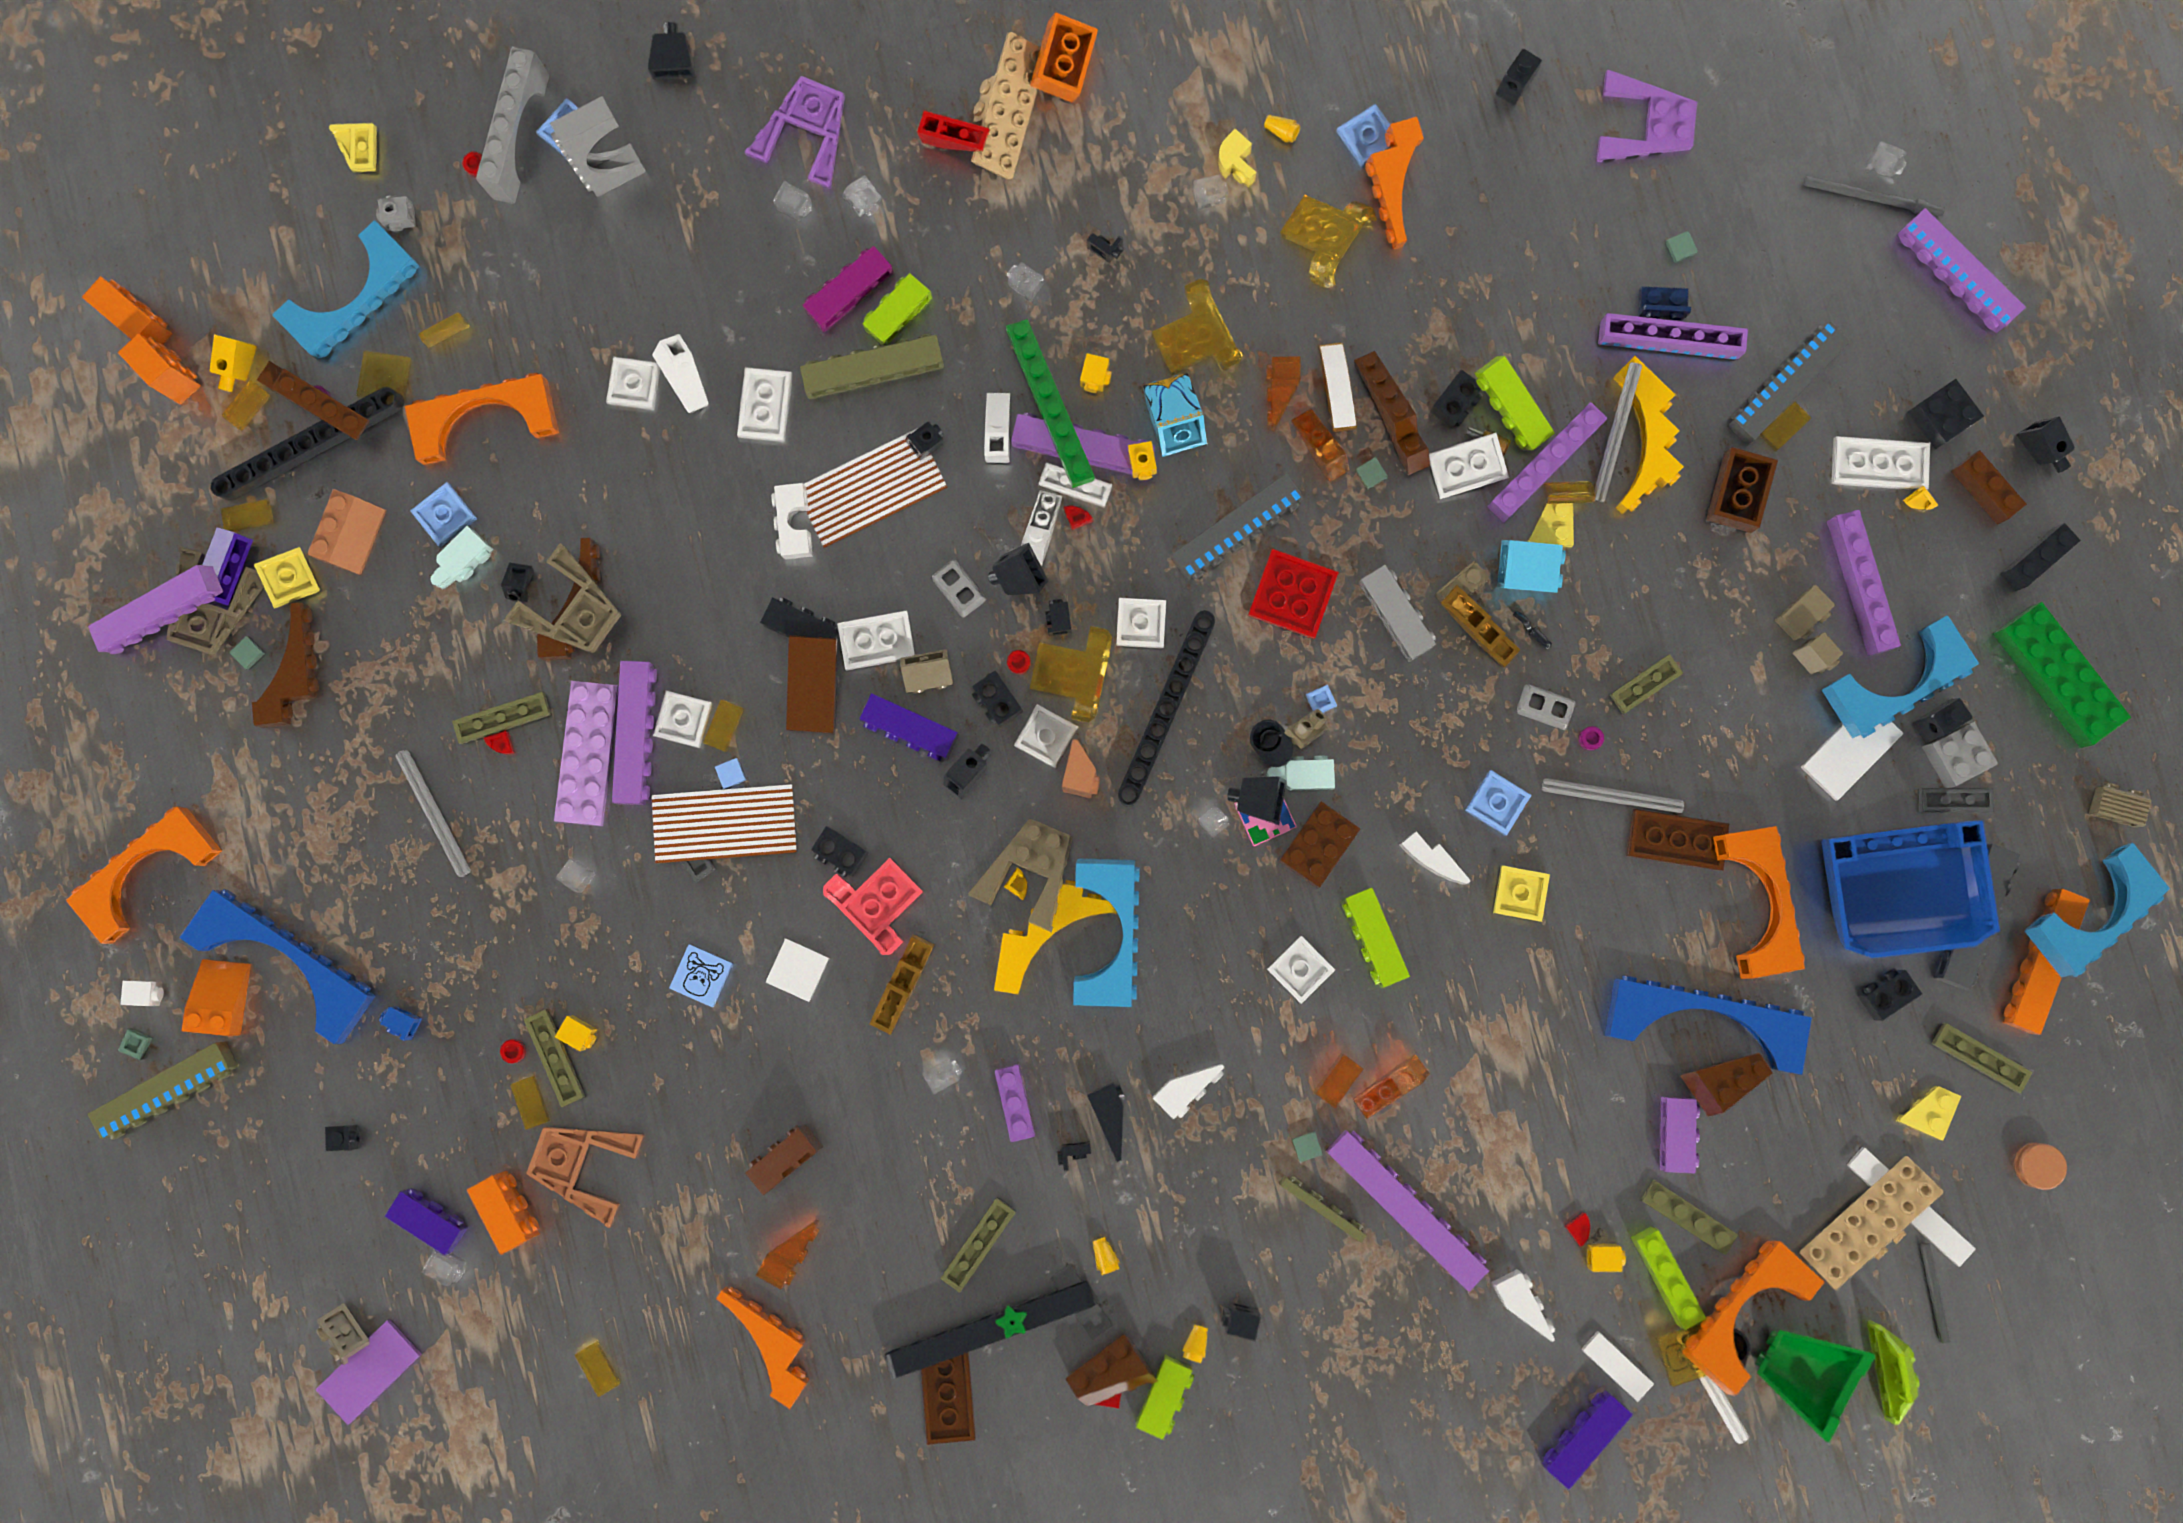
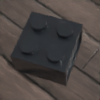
M1954 379L1908 411V414L1935 450L1984 417L1957 379Z

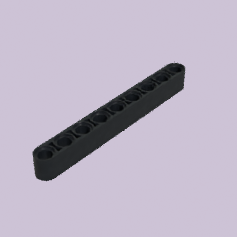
M383 387L347 407L370 421L365 428L367 429L399 412L403 408L405 401L403 396L390 387ZM393 395V402L387 405L388 397ZM373 406V412L367 416V409ZM321 420L215 477L210 483L211 492L225 500H235L351 437ZM331 428L332 433L329 437L326 438L325 433L328 429ZM311 439L310 447L305 449L306 441ZM290 450V457L285 460L284 455ZM270 462V467L264 471L265 463ZM249 472V478L244 482L243 477ZM228 484V490L223 493L224 485Z
M1200 611L1194 617L1118 792L1119 801L1124 806H1134L1142 794L1213 631L1215 617L1209 611ZM1205 617L1210 620L1211 625L1207 628H1202L1198 625L1197 621ZM1191 639H1198L1201 642V647L1196 650L1191 649L1188 642ZM1182 660H1188L1192 664V668L1189 671H1182L1179 668V663ZM1177 681L1181 683L1182 691L1179 693L1172 692L1169 688L1172 682ZM1163 703H1169L1173 707V712L1167 715L1163 714L1160 711V706ZM1153 725H1161L1164 733L1160 736H1154L1150 731ZM1151 746L1154 749V755L1151 758L1142 756L1141 749L1143 747ZM1137 767L1145 771L1144 778L1140 780L1134 779L1131 774L1132 770ZM1124 790H1133L1136 794L1135 799L1130 802L1125 801L1122 798Z
M1086 1280L1012 1306L1011 1308L1015 1312L1027 1313L1022 1323L1025 1330L1028 1331L1095 1306L1096 1302L1089 1282ZM1006 1309L885 1353L883 1356L891 1379L910 1374L1006 1339L1004 1328L996 1324L997 1319L1005 1316ZM1013 1320L1010 1321L1011 1325L1015 1323Z

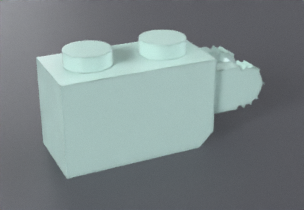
M466 526L437 555V563L440 567L430 576L432 584L438 588L446 589L455 580L459 582L467 580L472 576L473 570L479 564L489 559L490 553L494 549L473 529Z
M1324 755L1313 756V760H1304V756H1292L1286 765L1271 767L1267 770L1266 774L1267 777L1277 776L1287 780L1286 788L1289 791L1333 790L1335 788L1334 759L1328 760V756Z

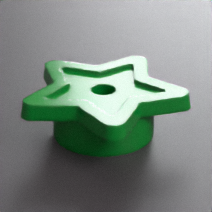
M1010 1306L1006 1307L1005 1316L996 1320V1324L1004 1328L1005 1338L1008 1339L1015 1332L1026 1333L1022 1322L1027 1313L1015 1312ZM1011 1320L1015 1322L1013 1325L1010 1324Z

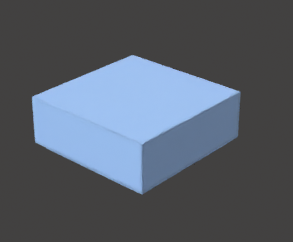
M1328 685L1305 695L1312 711L1319 709L1324 713L1337 707Z
M738 758L715 766L723 789L746 781Z

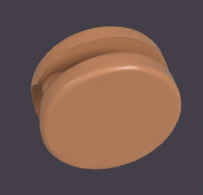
M2029 1143L2017 1152L2014 1159V1169L2016 1175L2024 1184L2033 1188L2048 1190L2062 1183L2067 1173V1163L2065 1157L2057 1148L2043 1143Z

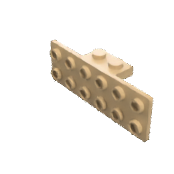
M1013 32L1007 33L996 75L984 80L980 86L979 92L981 96L973 111L975 115L973 124L987 127L990 129L983 152L974 151L971 160L974 164L1008 180L1013 178L1038 90L1031 87L1030 83L1041 48Z
M1905 1156L1800 1251V1255L1834 1290H1837L1874 1257L1879 1260L1889 1251L1886 1246L1891 1241L1897 1244L1906 1235L1904 1232L1906 1227L1943 1194V1190L1908 1156Z

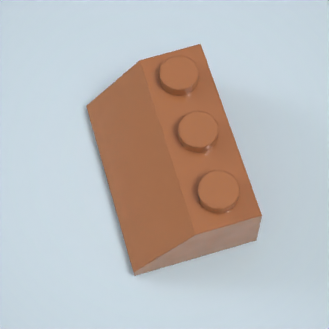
M333 489L307 555L361 575L386 510Z
M1073 739L1062 789L1064 793L1091 799L1092 794H1097L1100 776H1097L1094 765L1079 741Z

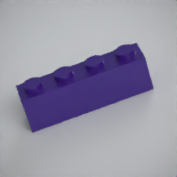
M872 693L859 718L864 722L863 727L873 732H876L877 729L886 732L885 737L895 742H898V739L907 742L906 746L917 752H919L920 748L929 752L928 757L939 762L942 758L948 760L959 736L958 732Z
M1606 1390L1594 1396L1591 1401V1407L1586 1412L1583 1411L1577 1416L1576 1424L1573 1428L1566 1430L1561 1435L1560 1443L1555 1449L1551 1448L1543 1457L1542 1465L1568 1490H1570L1633 1416L1630 1411Z

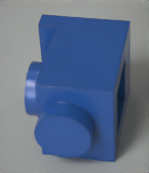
M389 1006L388 1009L382 1012L379 1019L380 1024L387 1027L386 1031L388 1033L400 1036L399 1039L403 1041L412 1040L422 1020L421 1017L398 1006Z

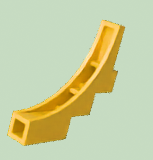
M1636 356L1613 378L1623 389L1629 364L1635 362L1642 365L1632 401L1640 425L1641 457L1636 477L1629 491L1616 506V509L1621 514L1627 509L1632 512L1641 503L1639 498L1644 493L1648 496L1657 486L1663 488L1667 483L1672 486L1681 477L1678 472L1684 467L1667 451L1677 441L1674 436L1680 430L1663 415L1673 405L1670 400L1676 394Z
M1065 880V884L1059 890L1058 907L1053 917L1052 932L1029 923L1027 937L1023 936V931L1009 929V934L1003 933L994 990L1019 994L1023 976L1030 961L1044 942L1058 930L1074 921L1092 915L1117 913L1113 905L1107 900H1101L1102 896L1098 894L1088 893L1087 897H1082L1084 888L1076 887V881Z

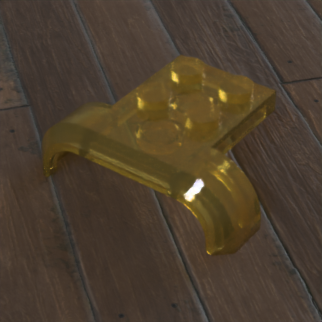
M1304 195L1280 231V234L1283 238L1316 252L1310 266V280L1321 287L1329 288L1335 285L1334 273L1338 263L1369 218L1377 221V217L1373 207L1359 201L1350 202L1342 211Z
M1198 279L1185 285L1184 291L1192 313L1152 331V337L1171 376L1214 356L1217 364L1223 371L1240 364L1244 353L1238 350L1211 295L1209 282Z
M1090 626L1086 652L1039 642L1030 690L1074 698L1076 700L1071 720L1086 723L1094 720L1097 715L1112 643V635L1108 629Z

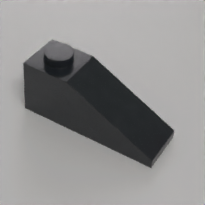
M1114 1082L1088 1093L1087 1097L1116 1162H1119L1122 1156V1100L1125 1099V1095L1121 1086L1116 1087Z

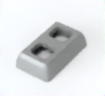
M951 560L932 576V581L961 617H966L986 601L985 595L957 560ZM950 569H954L960 578L953 585L948 586L943 581L942 576ZM968 587L973 592L974 597L966 604H962L956 595L962 589Z
M1526 684L1516 712L1519 715L1566 730L1576 702L1570 698ZM1533 693L1545 698L1541 710H1536L1529 706ZM1555 701L1567 705L1564 718L1552 715L1551 711Z

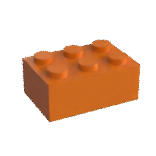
M1055 12L1047 23L1030 86L1073 102L1081 93L1098 29Z
M100 276L82 296L84 300L131 340L140 333L146 338L151 336L159 344L162 343L164 345L173 335L166 328L169 325L167 322L151 312L147 305L138 301L134 294L113 279L107 281Z
M138 333L117 352L148 386L180 405L201 387L195 380L197 375L189 367H184L180 363L182 359L174 351H169L162 343L159 344L151 336L146 338Z
M507 1170L494 1174L467 1189L500 1255L515 1249L540 1234L537 1220L530 1216L527 1210L528 1203L523 1195H519L516 1189V1180L512 1174H508Z

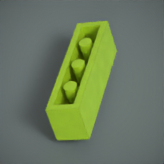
M1496 356L1474 373L1477 377L1476 382L1481 390L1487 392L1490 397L1489 402L1491 406L1500 412L1503 417L1502 422L1504 426L1512 430L1515 435L1514 440L1521 449L1534 450L1555 434L1505 356Z
M1373 888L1344 898L1343 911L1346 917H1351L1354 926L1351 929L1355 939H1360L1364 947L1360 950L1365 962H1370L1373 971H1370L1374 984H1379L1380 988H1384L1410 977Z
M1651 1226L1630 1237L1676 1324L1682 1329L1687 1330L1705 1320L1706 1316L1660 1231Z

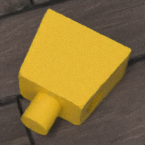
M214 334L209 370L211 373L220 375L218 389L232 392L235 379L247 380L257 349L256 345Z

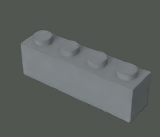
M1383 565L1362 578L1358 584L1408 662H1411L1436 645L1434 641L1436 637L1429 627L1426 629L1422 623L1423 616L1417 608L1413 609L1411 606L1408 592L1404 588L1401 589L1397 584L1398 578L1391 568L1388 569L1386 565Z

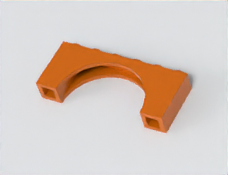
M530 373L525 378H509L503 380V383L496 385L483 384L479 389L475 390L462 389L454 395L441 394L435 396V399L413 401L411 405L405 406L416 460L423 465L446 460V440L453 424L465 412L485 404H501L517 410L524 417L530 433L536 438L558 434L559 430L548 380L542 374Z
M173 807L166 811L163 819L148 826L144 835L129 842L128 848L125 851L110 858L109 864L106 867L95 871L87 883L76 887L71 892L72 895L66 899L67 903L101 944H113L130 929L122 913L121 890L127 874L138 861L154 852L171 850L186 857L193 865L205 866L222 852V849L188 808Z
M1777 826L1714 836L1717 860L1736 861L1750 868L1764 884L1770 900V921L1763 938L1749 951L1736 955L1740 978L1752 979L1805 969L1804 954L1801 951L1799 942L1800 933L1796 926L1795 908L1791 901L1790 883L1786 876V862L1782 856L1781 837Z
M1768 1241L1761 1246L1758 1257L1746 1265L1743 1276L1731 1284L1729 1288L1731 1291L1726 1297H1722L1716 1303V1310L1711 1316H1707L1701 1322V1329L1696 1335L1694 1334L1687 1339L1686 1347L1682 1351L1690 1361L1726 1394L1737 1395L1751 1377L1739 1361L1733 1341L1735 1319L1746 1300L1763 1289L1774 1287L1789 1292L1799 1300L1810 1301L1824 1284V1281L1781 1241Z

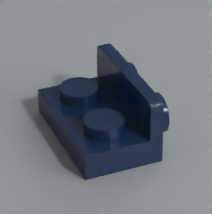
M1642 286L1639 289L1640 317L1655 319L1663 317L1673 321H1681L1691 313V307H1688V288Z

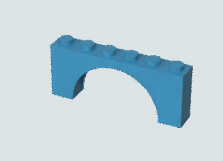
M375 220L358 235L367 249L370 268L367 282L355 300L335 311L312 312L297 306L288 299L272 314L297 342L317 360L327 356L337 342L344 340L352 328L360 325L365 320L366 315L380 307L382 301L389 294L395 293L399 285L405 279L412 277L419 267L409 254Z
M1948 615L1918 631L1925 647L1926 664L1922 678L1908 694L1899 697H1886L1874 694L1862 687L1851 674L1838 679L1822 689L1823 694L1852 738L1859 735L1865 738L1876 731L1874 727L1881 723L1882 726L1891 723L1895 720L1893 715L1901 712L1902 715L1915 708L1913 703L1918 700L1923 703L1935 696L1933 691L1939 688L1940 691H1943L1954 684L1952 680L1956 677H1959L1961 680L1973 673L1971 668L1978 665L1979 662Z
M2134 843L2117 847L2103 860L2113 881L2115 902L2112 914L2102 928L2096 932L2081 931L2065 923L2056 913L2040 916L2024 930L2061 977L2070 975L2076 977L2085 972L2087 969L2085 966L2088 963L2099 959L2102 956L2101 951L2114 945L2118 941L2117 937L2120 934L2133 928L2132 923L2145 917L2149 913L2148 909L2163 901V895L2170 890Z
M1077 858L1076 887L1092 890L1106 898L1113 905L1122 923L1123 941L1116 956L1105 967L1094 973L1075 975L1073 1005L1131 1007L1132 999H1137V985H1132V978L1137 976V962H1133V953H1138V938H1133L1134 929H1138L1139 915H1134V905L1139 906V891H1135V882H1139L1140 867H1135V860Z

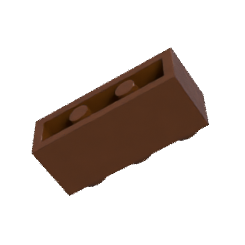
M1980 450L1967 457L1951 470L1954 476L1997 525L2010 519L2027 505Z

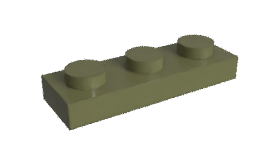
M1669 654L1611 693L1610 697L1622 714H1625L1681 676L1683 672Z

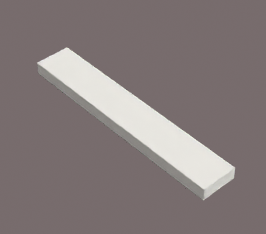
M1861 1147L1846 1164L1870 1187L1889 1171L1886 1166L1864 1147ZM1931 1207L1926 1208L1910 1223L1958 1267L1975 1250L1966 1239Z

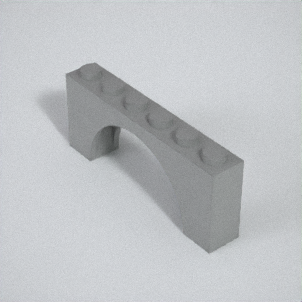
M513 46L476 179L492 199L515 204L521 183L515 167V141L519 120L525 104L533 94L544 96L550 75L535 51Z
M602 96L550 123L554 130L551 136L557 147L560 148L575 173L578 174L588 192L593 190L597 197L646 172L631 143L605 153H589L603 136L619 127Z

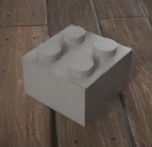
M1975 722L1964 724L1948 735L1922 746L1945 788L1958 786L1998 765Z

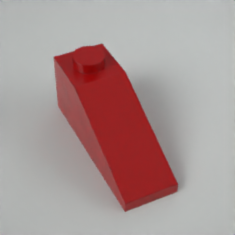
M928 111L923 112L917 134L924 144L942 149L983 152L990 129L987 127Z

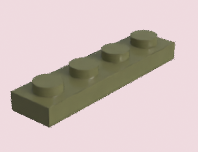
M540 692L453 720L452 723L458 743L464 744L550 716L551 712L545 693Z
M545 1009L523 1019L560 1106L564 1107L584 1098L585 1094L561 1040L555 1037L558 1031L549 1010Z
M1942 1023L1932 1042L1934 1046L2016 1093H2022L2033 1073L1947 1023Z
M1284 1176L1279 1184L1284 1189L1358 1242H1363L1367 1235L1362 1231L1364 1226L1352 1218L1349 1222L1343 1218V1211L1333 1204L1329 1208L1322 1203L1324 1198L1314 1190L1308 1193L1302 1188L1304 1183L1294 1176L1290 1179Z
M1652 1180L1641 1198L1642 1202L1724 1255L1728 1253L1738 1234L1655 1180Z
M997 1197L940 1279L960 1293L1008 1225L1016 1210Z

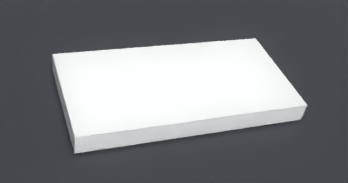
M1836 436L1833 438L1831 484L1917 490L1924 486L1928 490L1930 443Z
M1892 722L1885 726H1882L1880 723L1874 727L1876 731L1865 738H1862L1861 735L1852 738L1845 726L1842 725L1801 768L1837 801L1904 733Z

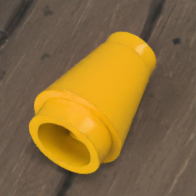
M1268 115L1264 128L1286 143L1288 141L1293 143L1298 136L1300 125L1296 123V120Z
M1106 1237L1093 1241L1097 1271L1100 1270L1101 1275H1105L1120 1269L1118 1265L1120 1261Z
M1194 1324L1182 1349L1184 1351L1183 1358L1198 1363L1202 1362L1206 1355L1208 1328Z

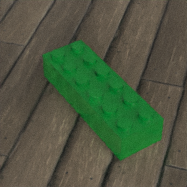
M2043 602L2028 607L1993 633L1997 641L2080 748L2095 745L2131 718Z

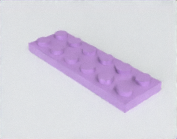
M571 681L554 821L603 826L618 708V685Z

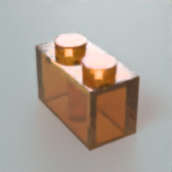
M1341 1053L1313 1093L1336 1108L1363 1071V1068Z

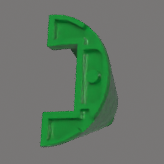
M1772 1330L1766 1341L1770 1345L1766 1353L1760 1352L1754 1364L1759 1367L1757 1374L1824 1441L1830 1443L1841 1422L1840 1417L1860 1379L1862 1376L1865 1377L1876 1355L1871 1352L1784 1330H1779L1778 1332Z

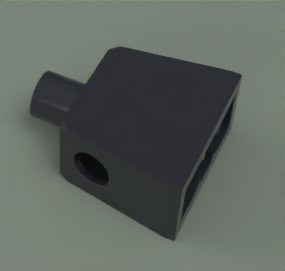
M675 22L664 23V33L652 36L648 71L653 79L696 77L689 40L685 33L678 32V24Z
M1523 48L1504 75L1496 95L1515 106L1539 71L1542 60ZM1514 82L1517 88H1512L1509 84Z
M2060 416L2035 421L2017 434L2039 465L2052 463L2057 473H2061L2071 467L2066 455L2074 451L2075 446Z
M1026 543L1002 555L992 566L993 571L989 572L988 575L990 583L992 585L1000 584L1007 595L1036 594L1048 582L1030 543Z
M1960 698L1948 700L1913 722V725L1925 743L1948 735L1972 720L1973 717ZM1930 723L1936 726L1935 731L1931 728Z
M980 744L975 751L968 748L944 775L943 785L962 799L985 772L987 767L985 760L991 755L992 751L984 744ZM973 765L975 768H969L967 766Z
M1277 776L1243 778L1241 788H1229L1227 799L1230 802L1238 803V812L1279 825L1287 780Z

